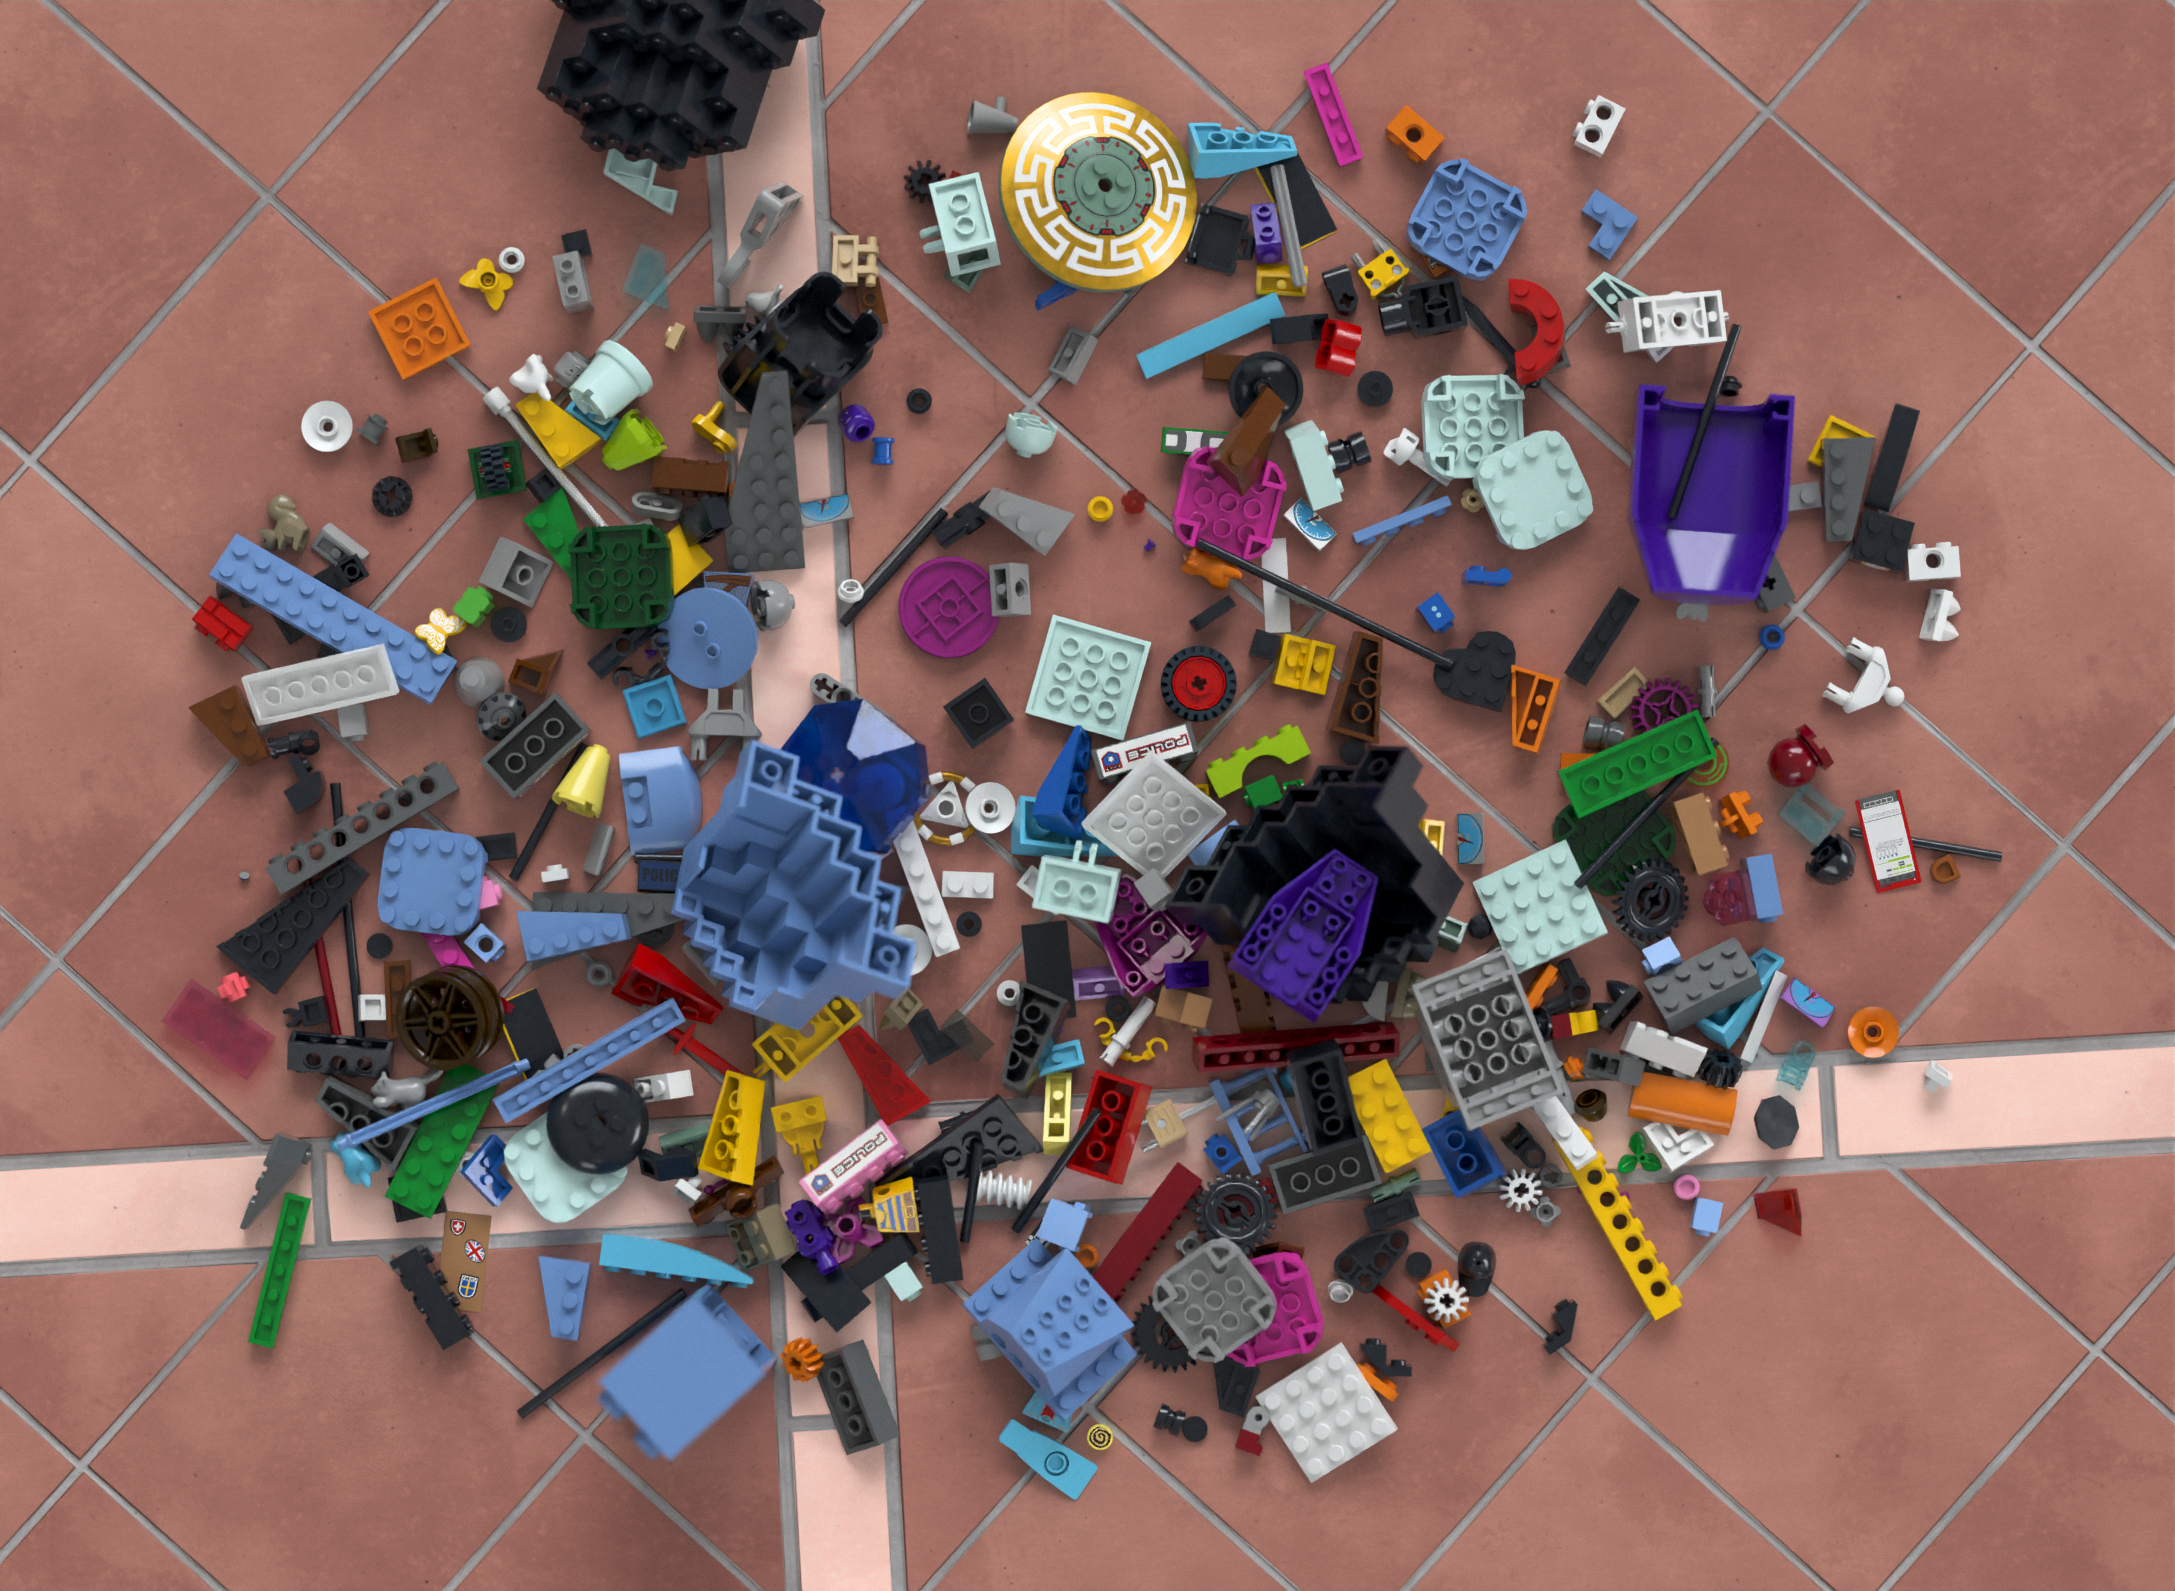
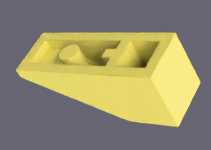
M1069 1072L1046 1075L1043 1131L1044 1155H1062L1071 1141L1072 1073Z

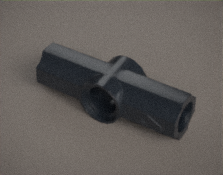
M990 491L973 503L969 502L953 513L950 519L932 530L933 535L943 549H946L964 535H970L986 523L985 521L990 516L978 507Z
M658 627L627 628L624 632L615 636L612 642L587 662V664L601 680L604 679L623 661L632 657L634 652L652 637V633ZM621 640H626L631 645L626 653H620L616 649L618 642Z

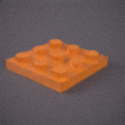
M437 277L368 311L403 381L472 346Z

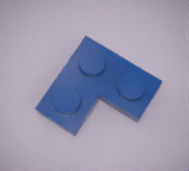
M491 1134L460 1171L492 1207H498L513 1189L497 1171L505 1161L504 1149L506 1144L496 1134Z

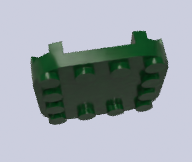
M643 523L637 525L590 526L582 528L583 530L575 536L572 543H569L568 553L571 554L572 604H570V609L579 623L588 628L605 630L653 627L668 621L674 605L673 551L667 532L654 525Z
M1641 790L1581 818H1576L1571 804H1568L1557 814L1552 823L1553 838L1556 844L1565 839L1567 840L1579 869L1583 873L1652 799L1645 790ZM1659 809L1651 815L1587 883L1588 887L1595 893L1602 896L1616 895L1612 890L1622 889L1616 883V880L1625 882L1626 878L1622 872L1632 874L1629 865H1635L1639 868L1638 860H1643L1648 865L1647 858H1652L1656 862V859L1665 861L1670 857L1676 844V832L1672 824L1668 822Z

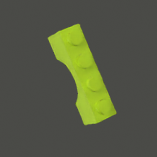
M1291 724L1277 730V736L1269 739L1268 735L1254 741L1255 747L1247 751L1245 747L1233 751L1231 753L1232 758L1224 762L1222 758H1219L1209 763L1210 769L1206 770L1205 773L1218 799L1242 788L1243 771L1247 764L1257 757L1273 756L1289 765L1311 754L1299 727L1292 728Z

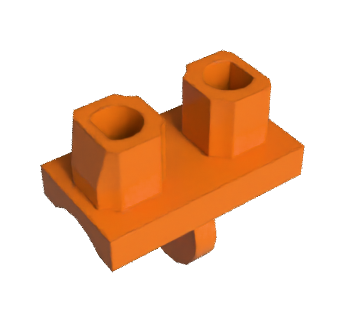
M1746 790L1738 793L1734 791L1719 799L1723 810L1719 812L1724 819L1718 823L1720 828L1727 825L1731 833L1737 832L1740 839H1744L1757 832L1756 829L1763 823V819L1756 811L1750 815L1747 814L1744 806L1751 803V798Z

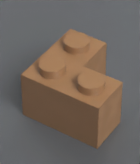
M1162 986L1154 1015L1159 1016L1158 1022L1173 1025L1174 1021L1184 1023L1183 1029L1198 1032L1199 1028L1205 1029L1213 999L1177 989H1166L1165 986Z

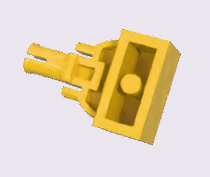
M822 1095L771 1107L776 1133L781 1132L783 1139L791 1145L793 1155L798 1154L796 1145L798 1144L806 1176L812 1172L811 1164L813 1170L819 1166L814 1140H816L818 1149L823 1148L821 1138L825 1129L824 1121H827L828 1117Z

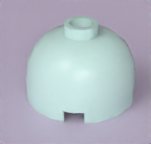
M1014 412L1013 416L1011 413L1008 415L1005 433L1008 443L1017 450V454L1030 458L1032 454H1041L1052 446L1058 430L1057 426L1051 421H1048L1046 425L1040 422L1041 417Z

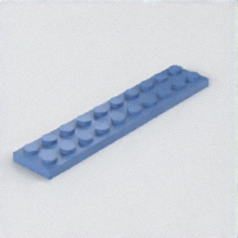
M237 533L209 574V578L340 654L384 644L397 686L430 706L457 665V660L443 652L440 655L435 654L427 647L426 642L416 638Z

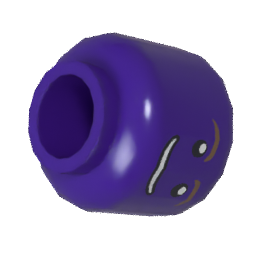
M853 404L845 407L838 416L840 430L852 442L864 441L874 431V419L862 405Z

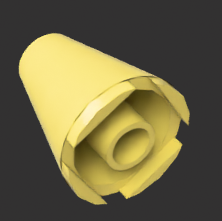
M594 744L593 747L588 746L554 791L552 800L559 805L561 801L565 802L568 805L566 809L590 818H593L595 815L596 818H599L611 757L607 753L608 750L598 744Z

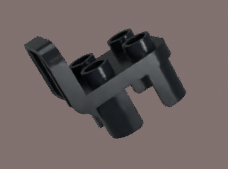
M818 272L812 275L802 287L795 290L731 350L718 369V378L724 389L750 415H752L762 372L788 371L794 438L826 403L864 369L872 358L873 347L882 336V323L872 310L867 308L855 320L837 303V300L846 290V285L836 275L829 272Z

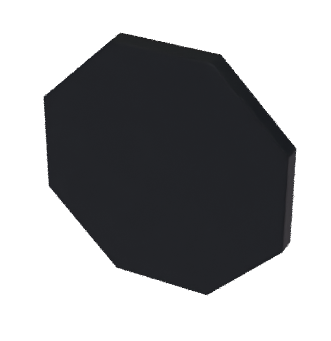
M1780 1095L1761 1100L1754 1115L1758 1138L1773 1150L1792 1145L1799 1129L1795 1107Z

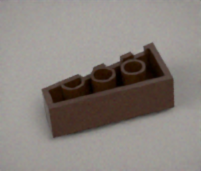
M1360 631L1353 632L1325 730L1372 744H1379L1383 638Z

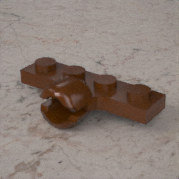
M774 1155L756 1166L753 1186L732 1181L689 1208L688 1211L697 1228L712 1222L715 1216L723 1211H729L730 1215L737 1219L750 1217L757 1208L755 1194L758 1190L768 1183L777 1181L784 1174L779 1160Z

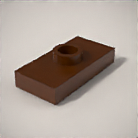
M879 275L876 278V285L874 287H867L865 285L866 278L858 277V286H855L860 314L868 308L878 316L882 324H887L888 318Z

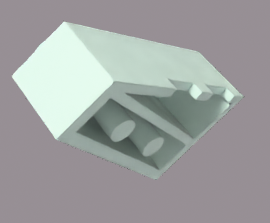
M1605 271L1586 288L1587 292L1615 322H1619L1618 301L1636 297H1648V295Z
M1312 420L1284 429V435L1288 438L1292 450L1291 454L1296 462L1300 474L1299 477L1312 510L1315 511L1342 501L1340 493L1344 492L1340 478L1335 479L1332 470L1336 469L1332 454L1327 455L1325 446L1328 445V440L1324 430L1319 431Z

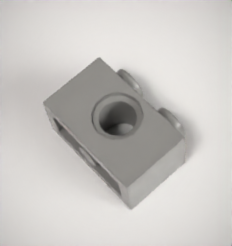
M1002 563L989 565L992 616L1018 617L1031 615L1028 564Z

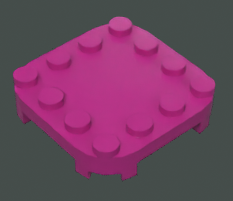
M1204 446L1196 448L1188 457L1184 466L1172 513L1171 525L1173 534L1181 542L1191 547L1197 548L1196 545L1199 539L1202 538L1245 560H1252L1261 556L1267 549H1270L1273 542L1271 539L1283 492L1286 491V481L1282 471L1277 464L1265 459L1259 477L1246 494L1241 497L1206 463L1217 447Z
M1277 1252L1249 1259L1271 1288L1278 1308L1272 1323L1265 1331L1263 1329L1227 1354V1357L1230 1356L1236 1362L1244 1364L1245 1367H1255L1256 1363L1302 1352L1304 1355L1312 1351L1323 1336L1324 1319L1309 1270L1304 1261L1301 1260L1297 1253Z

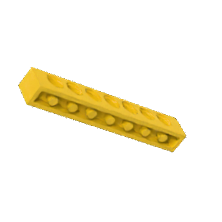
M1578 1125L1581 1132L1584 1134L1586 1139L1591 1144V1142H1593L1594 1139L1590 1134L1589 1130L1587 1128L1582 1129V1127ZM1553 1139V1144L1651 1317L1656 1321L1681 1307L1680 1299L1683 1298L1676 1284L1671 1286L1667 1277L1670 1276V1273L1665 1264L1657 1262L1654 1256L1658 1253L1651 1240L1646 1241L1641 1232L1645 1231L1638 1217L1633 1219L1629 1210L1632 1206L1625 1195L1620 1196L1616 1187L1620 1185L1612 1172L1608 1174L1603 1165L1607 1164L1600 1150L1596 1151L1598 1154L1597 1158L1576 1170ZM1593 1169L1598 1170L1600 1173V1180L1595 1184H1591L1587 1180V1174ZM1604 1192H1610L1613 1196V1201L1609 1206H1603L1600 1203V1196ZM1622 1214L1626 1219V1223L1622 1228L1617 1229L1613 1226L1612 1221L1616 1215ZM1629 1237H1636L1638 1240V1247L1633 1251H1628L1625 1247V1242ZM1643 1259H1648L1651 1263V1268L1647 1273H1640L1638 1270V1264ZM1659 1281L1663 1284L1664 1290L1660 1295L1655 1296L1651 1293V1285Z

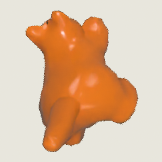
M1190 546V550L1184 553L1185 564L1181 566L1182 572L1205 577L1214 589L1224 590L1228 587L1230 578L1238 579L1243 576L1239 570L1235 569L1236 566L1199 548Z

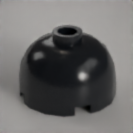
M1836 833L1837 837L1829 835L1821 840L1810 853L1814 856L1811 863L1807 861L1805 864L1806 873L1821 884L1835 885L1850 879L1854 873L1856 853L1850 843L1840 834Z

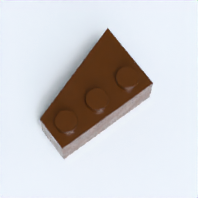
M655 456L651 487L657 489V494L672 495V491L682 492V496L697 498V493L712 495V498L719 496L729 497L732 465L729 461L716 463L702 459L696 461L685 458Z
M234 685L188 707L244 766L250 767L271 757L265 740L238 686Z

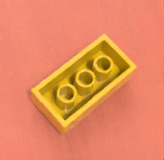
M1386 1058L1348 1076L1358 1121L1367 1135L1368 1141L1384 1173H1388L1432 1151Z

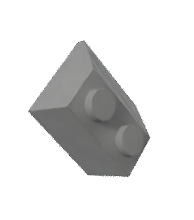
M500 536L479 583L532 608L554 561Z

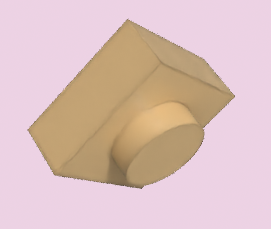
M677 322L674 327L669 326L664 336V340L667 341L665 346L677 352L687 328Z

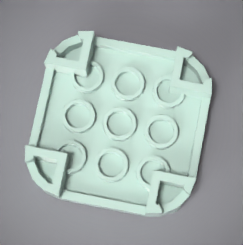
M1503 374L1447 375L1427 384L1422 394L1421 409L1423 454L1428 471L1431 474L1447 479L1474 478L1475 469L1480 459L1524 438L1522 400L1525 399L1523 389L1521 390L1517 383L1510 379L1508 375Z
M1544 430L1531 433L1490 455L1484 456L1479 460V464L1475 469L1474 479H1472L1474 489L1478 490L1497 531L1495 536L1500 543L1505 544L1511 549L1526 550L1534 548L1580 525L1593 512L1592 497L1569 444L1557 431Z
M546 1112L517 1132L508 1141L504 1149V1159L508 1171L537 1212L550 1222L566 1223L616 1190L625 1179L627 1166L616 1172L604 1175L582 1173L569 1167L556 1155L551 1147L546 1131L548 1113ZM597 1116L593 1117V1126L597 1129L604 1128L600 1119Z

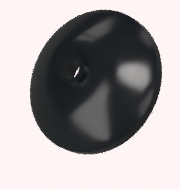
M1272 351L1256 352L1245 357L1234 368L1228 384L1229 401L1234 412L1241 418L1260 395L1258 386L1263 383L1265 387L1268 386L1285 403L1277 425L1279 426L1288 421L1301 404L1303 398L1302 376L1296 365L1286 356Z

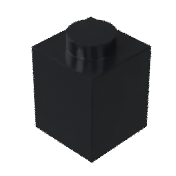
M1256 629L1248 655L1273 662L1281 636Z

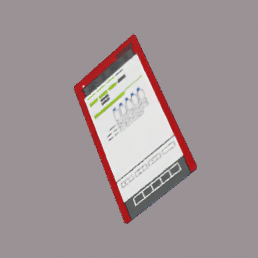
M1900 790L1856 800L1855 804L1876 892L1881 893L1921 883Z

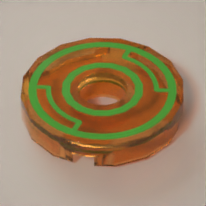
M1718 742L1719 745L1715 748L1718 757L1710 760V767L1707 770H1701L1697 767L1685 780L1687 783L1694 787L1708 788L1717 785L1725 778L1729 770V757L1727 750L1720 742Z

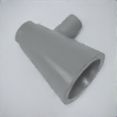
M996 97L995 108L973 100L968 115L967 134L1014 133L1017 128L1018 118L1005 113V97Z

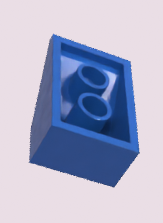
M1459 1109L1421 1129L1456 1198H1465L1508 1175L1497 1152L1481 1127L1479 1126L1467 1131Z

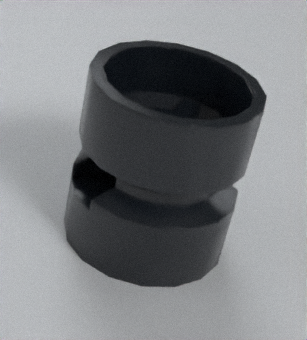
M1361 431L1348 435L1345 441L1339 438L1328 442V451L1333 456L1337 474L1351 470L1353 464L1359 467L1372 462Z

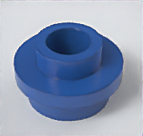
M1767 625L1759 633V642L1765 649L1776 650L1784 643V632L1777 625ZM1769 633L1775 634L1776 640L1774 642L1768 641L1767 635Z

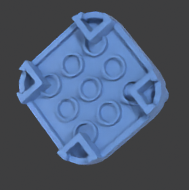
M1462 158L1449 160L1443 164L1441 163L1435 170L1407 223L1406 240L1419 253L1461 276L1483 281L1493 275L1498 269L1524 222L1528 211L1526 209V201L1521 194L1522 191L1515 185L1513 188L1468 164V160Z
M402 828L392 832L386 842L383 854L378 894L380 919L390 927L400 930L448 936H460L471 931L481 918L479 910L485 862L488 863V853L485 852L482 844L476 837L461 833L419 828Z

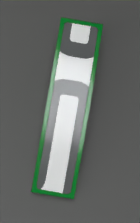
M1162 427L1160 453L1190 456L1196 448L1204 446L1218 447L1229 432Z

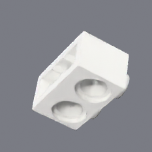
M1598 95L1595 101L1590 99L1584 111L1588 115L1584 124L1579 122L1572 136L1576 137L1573 144L1601 158L1625 108ZM1599 108L1606 109L1609 112V118L1607 120L1599 119L1596 110ZM1594 131L1598 135V141L1594 143L1588 142L1585 138V132Z

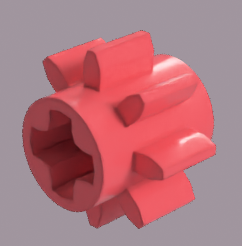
M235 972L220 979L222 985L217 987L221 999L227 997L229 1003L247 996L245 989L250 988V984L246 976L240 977L238 972Z

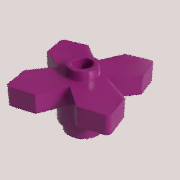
M862 1196L848 1202L845 1214L838 1216L830 1212L828 1215L824 1214V1217L821 1218L824 1226H829L834 1236L837 1237L831 1251L839 1264L853 1259L857 1243L872 1249L884 1242L877 1226L864 1224L865 1220H861L859 1205L866 1204ZM853 1227V1229L847 1233L848 1229Z

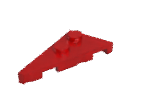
M1378 1285L1372 1291V1293L1407 1318L1405 1323L1416 1332L1420 1328L1427 1334L1424 1338L1435 1346L1441 1343L1453 1352L1459 1346L1457 1341L1443 1333L1438 1327L1404 1304L1382 1286Z

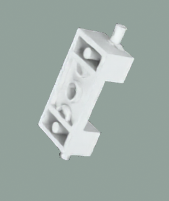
M1721 290L1636 297L1618 301L1619 322H1607L1605 328L1614 327L1606 329L1607 333L1620 332L1624 353L1686 345L1691 347L1727 341L1725 323L1729 321V317H1724L1729 316L1728 312H1723ZM1676 313L1682 320L1680 327L1674 323V315Z

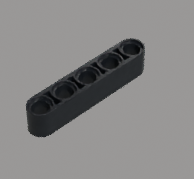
M901 1232L845 1270V1272L861 1290H864L914 1256L918 1251L907 1234ZM807 1298L800 1301L814 1323L823 1318Z

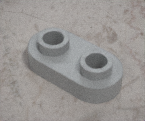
M638 492L632 497L631 509L639 516L672 521L680 518L682 515L683 504L680 499L673 496Z

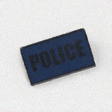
M640 860L637 891L675 893L681 862Z

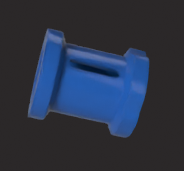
M885 437L872 438L874 443V459L871 460V464L893 465L894 460L891 457L892 444L895 443V439Z

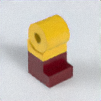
M1595 1010L1551 1016V1039L1599 1030Z

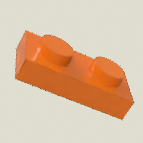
M1545 962L1525 992L1531 1011L1533 1009L1536 1010L1541 1005L1544 999L1542 996L1543 992L1547 987L1551 988L1557 979L1556 972L1558 969Z

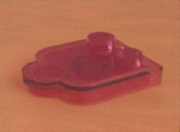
M1748 869L1723 873L1711 878L1709 890L1706 891L1703 897V904L1705 910L1709 914L1714 915L1720 925L1726 926L1758 919Z

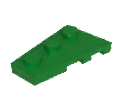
M562 487L524 517L523 520L571 579V554L568 553L569 543H572L579 530L566 493Z

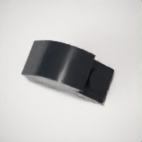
M295 754L288 760L299 777L300 782L283 792L296 814H301L321 800L325 792L326 781L322 771L311 774L310 771L313 770V767L306 756L302 758L301 755Z

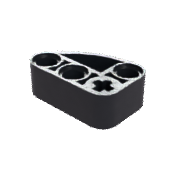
M1398 1229L1384 1230L1356 1240L1336 1257L1334 1261L1335 1272L1362 1294L1371 1293L1409 1246L1408 1235ZM1401 1235L1405 1239L1404 1246L1399 1249L1392 1247L1390 1244L1391 1237ZM1385 1255L1389 1260L1388 1266L1383 1269L1377 1268L1374 1264L1375 1257ZM1344 1258L1351 1260L1353 1268L1347 1273L1340 1271L1338 1268L1339 1261ZM1362 1275L1364 1277L1366 1275L1370 1276L1372 1286L1369 1288L1367 1286L1365 1288L1360 1287L1361 1281L1359 1278Z

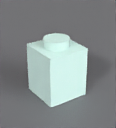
M907 1260L884 1275L901 1302L905 1299L910 1302L922 1294L919 1289L923 1287V1284Z

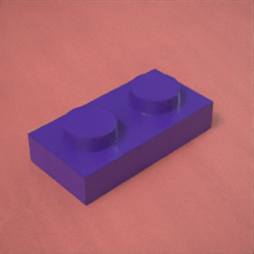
M1208 961L1164 963L1166 989L1209 986Z

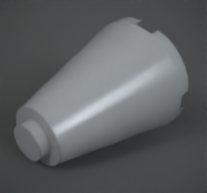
M474 657L466 660L458 667L454 675L453 685L456 695L464 704L479 708L485 699L493 694L504 691L505 678L500 667L495 662L484 657Z

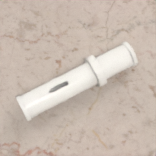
M1146 996L1142 997V1000L1117 1035L1114 1034L1111 1037L1112 1042L1102 1056L1099 1057L1104 1063L1110 1067L1114 1066V1063L1124 1049L1128 1050L1130 1047L1129 1042L1157 1004L1151 999H1147Z

